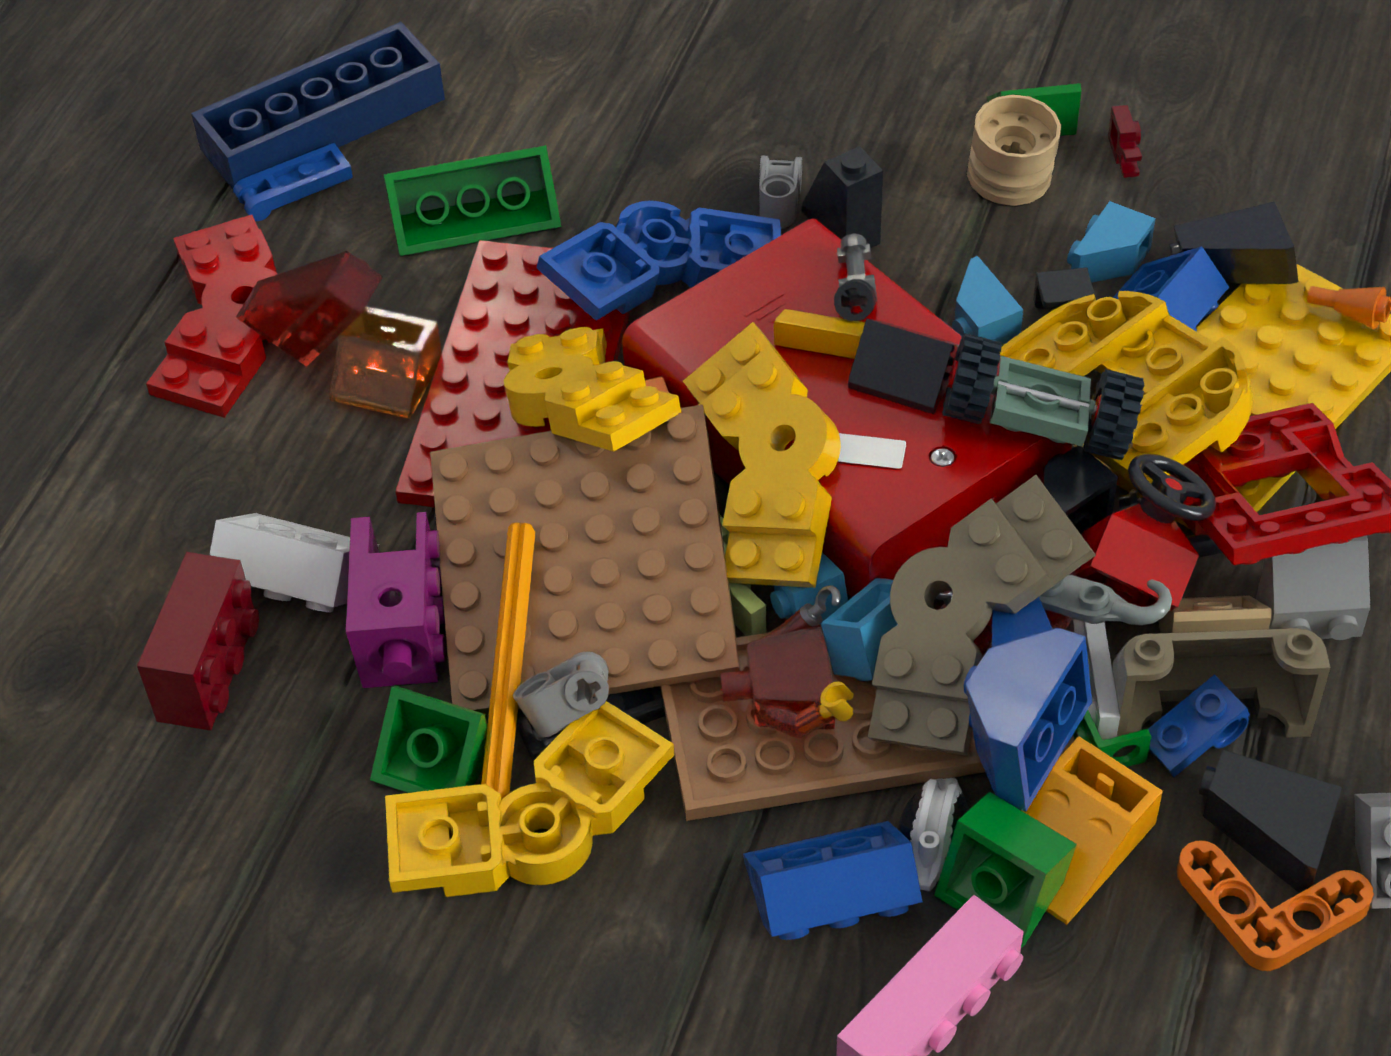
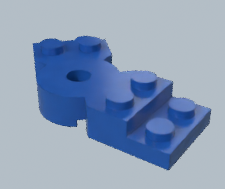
M641 201L629 205L621 212L616 227L610 223L599 222L540 255L536 268L593 319L598 320L615 309L625 314L653 296L656 285L672 284L682 280L690 288L694 287L781 236L780 219L699 207L691 212L690 218L685 220L679 216L681 210L673 205L659 201Z

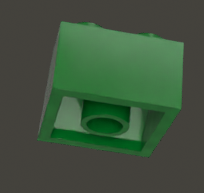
M989 792L958 819L934 896L957 910L973 895L977 896L1023 931L1022 948L1062 886L1077 844Z

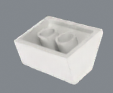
M257 513L216 520L210 555L241 560L246 580L250 581L251 586L264 589L263 595L265 597L281 601H290L291 597L307 600V608L323 612H332L334 607L347 604L350 537Z

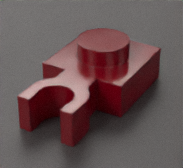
M1128 105L1112 106L1108 139L1116 164L1120 163L1123 178L1137 177L1140 174L1137 161L1142 160L1140 149L1137 147L1141 141L1139 122L1132 120Z

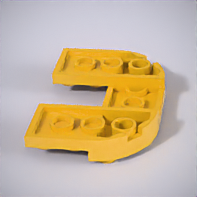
M1119 291L1118 299L1104 297L1096 300L1094 294L1075 299L1052 310L1001 347L1000 357L1004 356L1083 377L1094 369L1101 374L1105 369L1143 378L1144 388L1142 391H1144L1140 402V405H1142L1141 411L1137 417L1138 423L1133 431V439L1131 444L1129 443L1126 455L1124 454V458L1117 460L1091 453L1130 482L1128 467L1136 456L1156 454L1184 465L1208 446L1223 452L1238 439L1251 415L1253 395L1243 358L1237 348L1224 337L1217 342H1213L1170 316L1166 302L1149 294ZM1144 473L1146 479L1152 483L1153 480Z

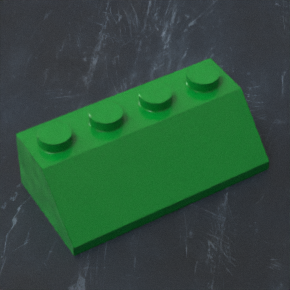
M546 145L393 172L383 176L400 256L479 242V240L486 241L562 227Z

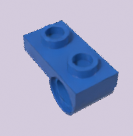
M1214 674L1148 728L1152 736L1149 752L1174 778L1210 747L1214 746L1220 749L1235 741L1244 732L1249 723L1248 716L1250 714L1248 709Z

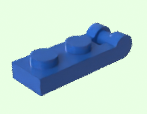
M332 143L245 177L234 185L233 192L239 202L245 204L244 209L246 213L253 215L255 221H262L270 215L271 210L353 178L349 162L336 144Z

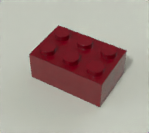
M186 552L137 664L157 722L211 731L218 713L225 711L229 699L228 687L233 675L240 673L244 662L245 645L248 638L256 634L259 625V612L257 609H254L251 599V583L245 578L241 560Z

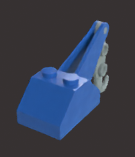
M1069 574L1015 614L998 612L993 609L992 648L988 649L978 666L974 665L968 671L964 681V693L968 697L970 709L969 725L973 728L976 751L996 796L1019 810L1026 812L1092 704L1086 636L1061 628L1052 629L1045 610L1090 624H1099L1105 621H1121L1131 625L1152 624L1162 619L1171 608V593L1163 583L1153 579L1147 582L1148 588L1157 593L1158 601L1154 605L1141 607L1126 602L1113 589L1102 583Z

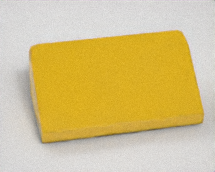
M784 309L774 322V345L855 359L865 322L848 321L842 318Z

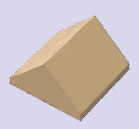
M1250 595L1182 598L1179 607L1168 612L1162 619L1158 620L1160 633L1269 629L1271 608Z

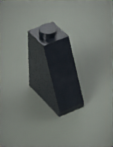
M860 146L829 159L823 163L801 205V211L808 219H817L841 240L849 234H859L866 239L867 244H870V248H873L880 244L883 170Z
M1275 202L1174 226L1176 242L1169 244L1170 254L1175 255L1202 246L1226 283L1293 284L1299 282L1295 248Z
M1223 750L1217 768L1207 766L1201 782L1199 794L1207 797L1203 817L1297 892L1301 893L1312 886L1342 787Z

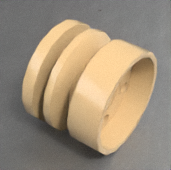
M1007 95L996 97L985 103L976 114L968 162L967 177L972 188L985 199L997 204L1010 206L1028 204L1042 197L1051 184L1054 160L1060 139L1061 124L1056 113L1045 103L1029 96Z

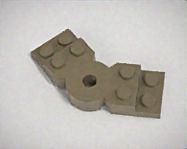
M1034 475L998 503H995L991 498L954 525L950 531L948 547H935L923 550L909 558L898 570L890 591V606L898 625L881 636L872 685L877 688L868 738L872 741L968 756L973 728L969 725L970 709L968 697L964 693V681L970 668L974 665L978 666L984 657L973 640L979 636L988 624L993 609L998 612L1017 613L1096 555L1037 475ZM943 591H952L953 596L949 605L943 609L935 610L933 605L937 595Z

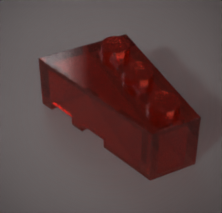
M345 251L259 280L236 318L307 367L362 314L383 276L371 269L365 261Z

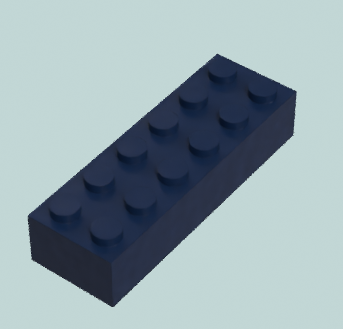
M399 22L191 113L200 150L233 189L234 185L245 177L335 143L339 148L445 100L440 63L406 26Z

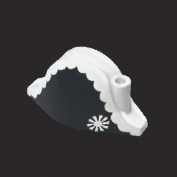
M955 778L929 779L909 800L899 821L898 830L912 842L920 890L931 891L939 882L957 821L969 811L966 799Z

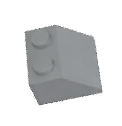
M1367 535L1353 538L1351 541L1343 544L1331 543L1309 548L1299 554H1283L1265 558L1256 600L1271 608L1269 629H1306L1315 633L1321 639L1345 640L1351 637H1361L1370 611Z

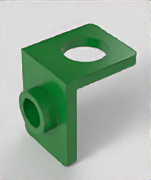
M1087 710L1073 734L1075 740L1080 736L1126 767L1140 764L1147 760L1152 737L1149 730L1144 729L1102 740L1089 710ZM1129 745H1137L1131 753L1121 757H1113L1114 753L1119 749Z

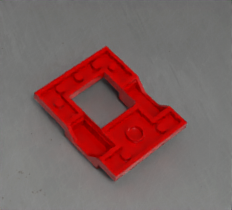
M1313 403L1250 416L1238 439L1223 452L1208 446L1184 464V466L1195 472L1209 486L1215 496L1216 508L1214 513L1207 519L1200 521L1182 520L1195 536L1209 535L1233 565L1255 564L1261 559L1278 555L1299 554L1309 548L1331 543L1343 544L1351 541L1353 538L1375 533H1391V480L1373 462L1353 466L1343 455L1333 422ZM1297 471L1324 501L1259 515L1235 487H1240L1247 482L1263 478L1285 477L1291 472ZM1187 497L1183 504L1200 506L1201 501L1199 498Z

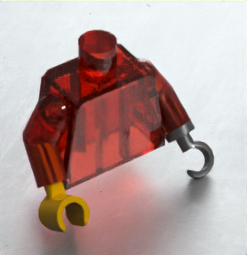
M832 585L823 587L818 592L814 605L805 604L784 623L760 639L751 641L747 645V670L720 673L723 702L751 699L754 723L759 727H769L794 738H802L817 729H835V718L839 721L849 720L853 715V708L846 701L851 700L854 694L844 683L839 681L832 683L826 642L822 627L819 625L822 622L821 614L826 611L825 602L829 594L832 593V605H839L841 600L839 590Z

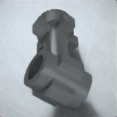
M849 234L843 237L840 242V248H837L838 262L846 263L847 278L838 279L839 287L848 280L862 279L868 282L876 293L874 275L865 276L864 260L872 259L870 244H867L866 239L859 234ZM857 288L847 289L850 295L847 297L843 296L845 305L849 304L853 307L861 306L863 303L867 304L866 295H858Z

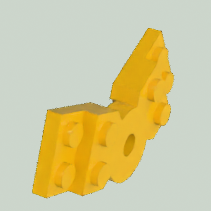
M752 322L683 380L684 384L700 403L698 405H703L704 413L721 436L736 450H739L740 458L746 468L730 482L722 526L730 532L725 554L729 583L816 588L832 500L830 494L818 480L823 475L828 477L837 464L841 448L840 435L834 422L816 403L807 398L808 389L763 332ZM795 439L793 445L787 450H784L786 445L790 441Z
M579 327L567 330L560 336L549 337L546 334H537L524 337L510 346L507 361L510 372L504 378V386L512 418L519 424L534 427L545 426L544 418H549L552 434L614 452L675 417L678 413H681L678 395L659 391L656 387L646 386L643 370L624 366L621 362L617 361L605 363L607 343L603 328L592 330L589 327Z
M606 701L599 709L593 710L571 722L534 760L535 784L520 787L503 799L500 793L487 784L385 796L389 882L392 893L443 887L445 897L497 891L509 877L531 885H549L569 878L587 861L592 849L593 835L614 833L644 800V787L675 755L674 744ZM539 829H548V831L543 833H534V831Z

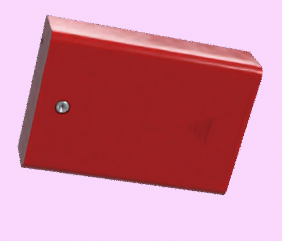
M809 219L631 323L625 330L622 338L624 365L643 370L645 380L663 377L668 392L678 395L681 408L697 406L700 403L684 384L683 380L754 322L808 389L807 398L816 403L834 422L839 433L906 441L903 465L900 469L837 462L834 470L828 477L823 475L818 480L832 497L822 552L844 573L846 591L852 598L876 578L894 580L901 566L915 554L930 548L948 547L951 528L991 498L995 503H998L1034 475H1037L1043 483V471L1048 461L1053 456L1059 453L1064 454L1072 449V444L1057 443L1047 437L1023 431H1010L1000 425L990 423L993 402L992 394H990V400L982 422L975 424L944 416L942 411L946 397L945 394L934 414L848 388V380L854 363L853 358L774 345V322L784 309L842 318L836 312L834 306V296L839 288L838 279L847 278L846 263L838 262L837 248H840L841 239L817 219ZM864 260L865 276L874 275L877 301L873 311L865 319L860 320V322H866V319L884 321L960 344L962 336L868 260ZM853 306L854 312L863 311L860 306ZM706 416L713 471L730 486L731 480L746 468L740 458L739 450H736L721 436ZM795 439L790 441L786 445L784 450L790 448L793 445Z

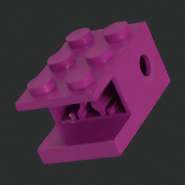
M426 512L417 513L416 550L380 553L370 517L351 518L346 634L363 688L438 682L439 663L446 662L444 634H439L440 625L445 624L443 596H440V587H442L440 559H437L440 558L438 530H430Z

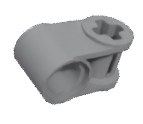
M761 156L759 173L760 217L780 219L781 229L789 227L796 219L798 195L801 193L802 157H796L794 161L769 160L768 156Z
M581 652L546 672L530 677L515 690L513 697L539 737H549L564 729L571 722L593 710L599 709L605 704L609 692L607 682L609 669L606 661L600 655L593 652Z

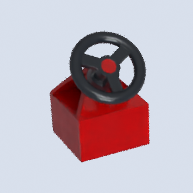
M1142 454L1132 459L1128 467V474L1132 484L1143 496L1140 503L1109 515L1083 532L1082 537L1096 555L1070 575L1102 583L1113 589L1126 602L1141 607L1154 605L1158 601L1157 593L1147 586L1149 580H1156L1163 583L1170 590L1172 597L1171 608L1168 611L1170 612L1179 607L1199 554L1174 519L1176 517L1192 521L1207 519L1215 511L1216 500L1205 481L1188 467L1161 455ZM1144 473L1153 480L1152 483L1146 479ZM1187 497L1199 498L1201 501L1200 506H1189L1183 503Z

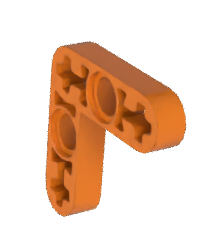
M1207 841L1188 843L1182 849L1177 865V877L1182 886L1244 961L1260 971L1278 969L1361 921L1367 915L1374 896L1373 887L1365 876L1352 870H1342L1271 909L1224 852L1213 843ZM1193 861H1196L1200 866L1208 863L1211 866L1209 874L1203 868L1193 870L1191 868ZM1211 882H1213L1215 886L1210 891ZM1340 891L1346 896L1352 893L1358 896L1356 903L1350 898L1340 901L1335 905L1332 912L1330 906L1335 904ZM1225 896H1236L1245 902L1247 910L1241 914H1230L1221 908L1219 900ZM1299 911L1312 912L1321 921V926L1314 930H1306L1295 923L1293 915ZM1255 919H1257V922H1256V925H1255V929H1254V928L1251 926V924L1253 923V921H1254ZM1259 937L1263 942L1273 940L1276 943L1274 951L1268 946L1258 948L1256 946L1257 938Z

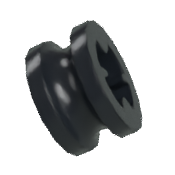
M862 279L846 281L837 289L834 296L836 312L848 321L857 322L865 319L876 305L874 288ZM857 288L858 295H866L867 304L863 303L860 306L863 311L854 312L852 305L844 304L843 296L847 297L850 295L847 289Z

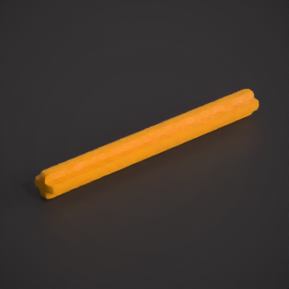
M511 523L507 532L481 784H487L500 793L502 799L510 793L518 704L513 694L521 682L535 542V530L528 523Z

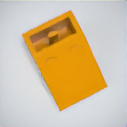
M1080 736L1058 758L1026 812L1023 811L1077 844L1065 880L1046 910L1066 925L1156 824L1163 793L1161 789Z

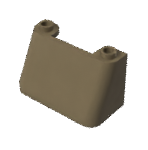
M1299 628L1158 633L1135 636L1111 660L1120 714L1117 736L1140 731L1149 720L1150 722H1157L1162 716L1161 702L1184 700L1215 674L1238 699H1254L1257 718H1267L1268 714L1277 717L1285 725L1286 737H1311L1330 672L1326 647L1322 639L1315 633Z

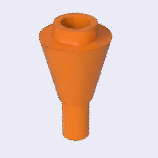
M1311 286L1307 296L1308 303L1334 308L1335 311L1374 330L1380 322H1387L1391 312V297L1386 296L1385 287L1339 289L1335 291Z

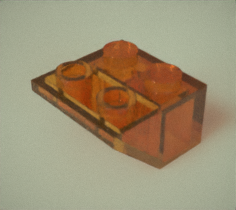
M357 304L339 335L329 390L330 401L411 419L436 371L442 354L437 322Z

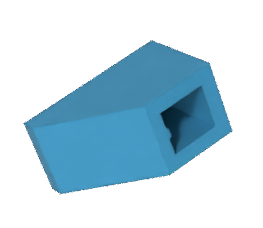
M1109 201L1100 215L1094 214L1092 216L1084 238L1073 243L1068 253L1067 263L1071 265V269L1087 268L1091 283L1134 274L1151 249L1156 218Z

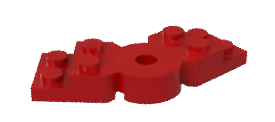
M253 215L233 219L173 238L196 300L203 308L185 313L164 342L168 354L146 383L149 395L225 418L266 360L262 340L267 338L268 343L279 338L288 328L292 313L286 286L283 279L276 273L273 255L262 230L258 229Z

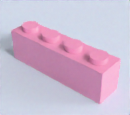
M973 895L837 1035L836 1056H928L932 1050L937 1053L941 1052L954 1037L957 1030L956 1025L966 1014L974 1016L982 1009L990 996L989 989L1000 978L1007 981L1018 970L1023 961V955L1020 953L1023 931L977 896Z

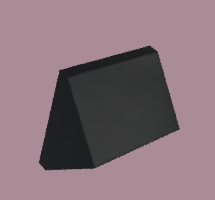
M866 319L849 376L848 388L934 414L946 393L951 368L960 344L884 321Z

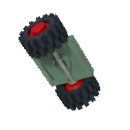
M966 333L963 334L948 380L942 411L944 416L980 424L982 418H984L986 407H988L990 394H992L993 402L990 420L992 424L1000 425L1014 432L1023 431L1047 437L1057 443H1071L1083 446L1085 452L1117 460L1124 458V454L1126 455L1129 443L1131 444L1133 439V431L1136 429L1137 417L1141 411L1142 405H1140L1144 394V391H1142L1144 388L1143 378L1105 369L1101 374L1100 381L1097 383L1096 393L1093 394L1091 400V378L1004 356L1000 357L1001 342Z

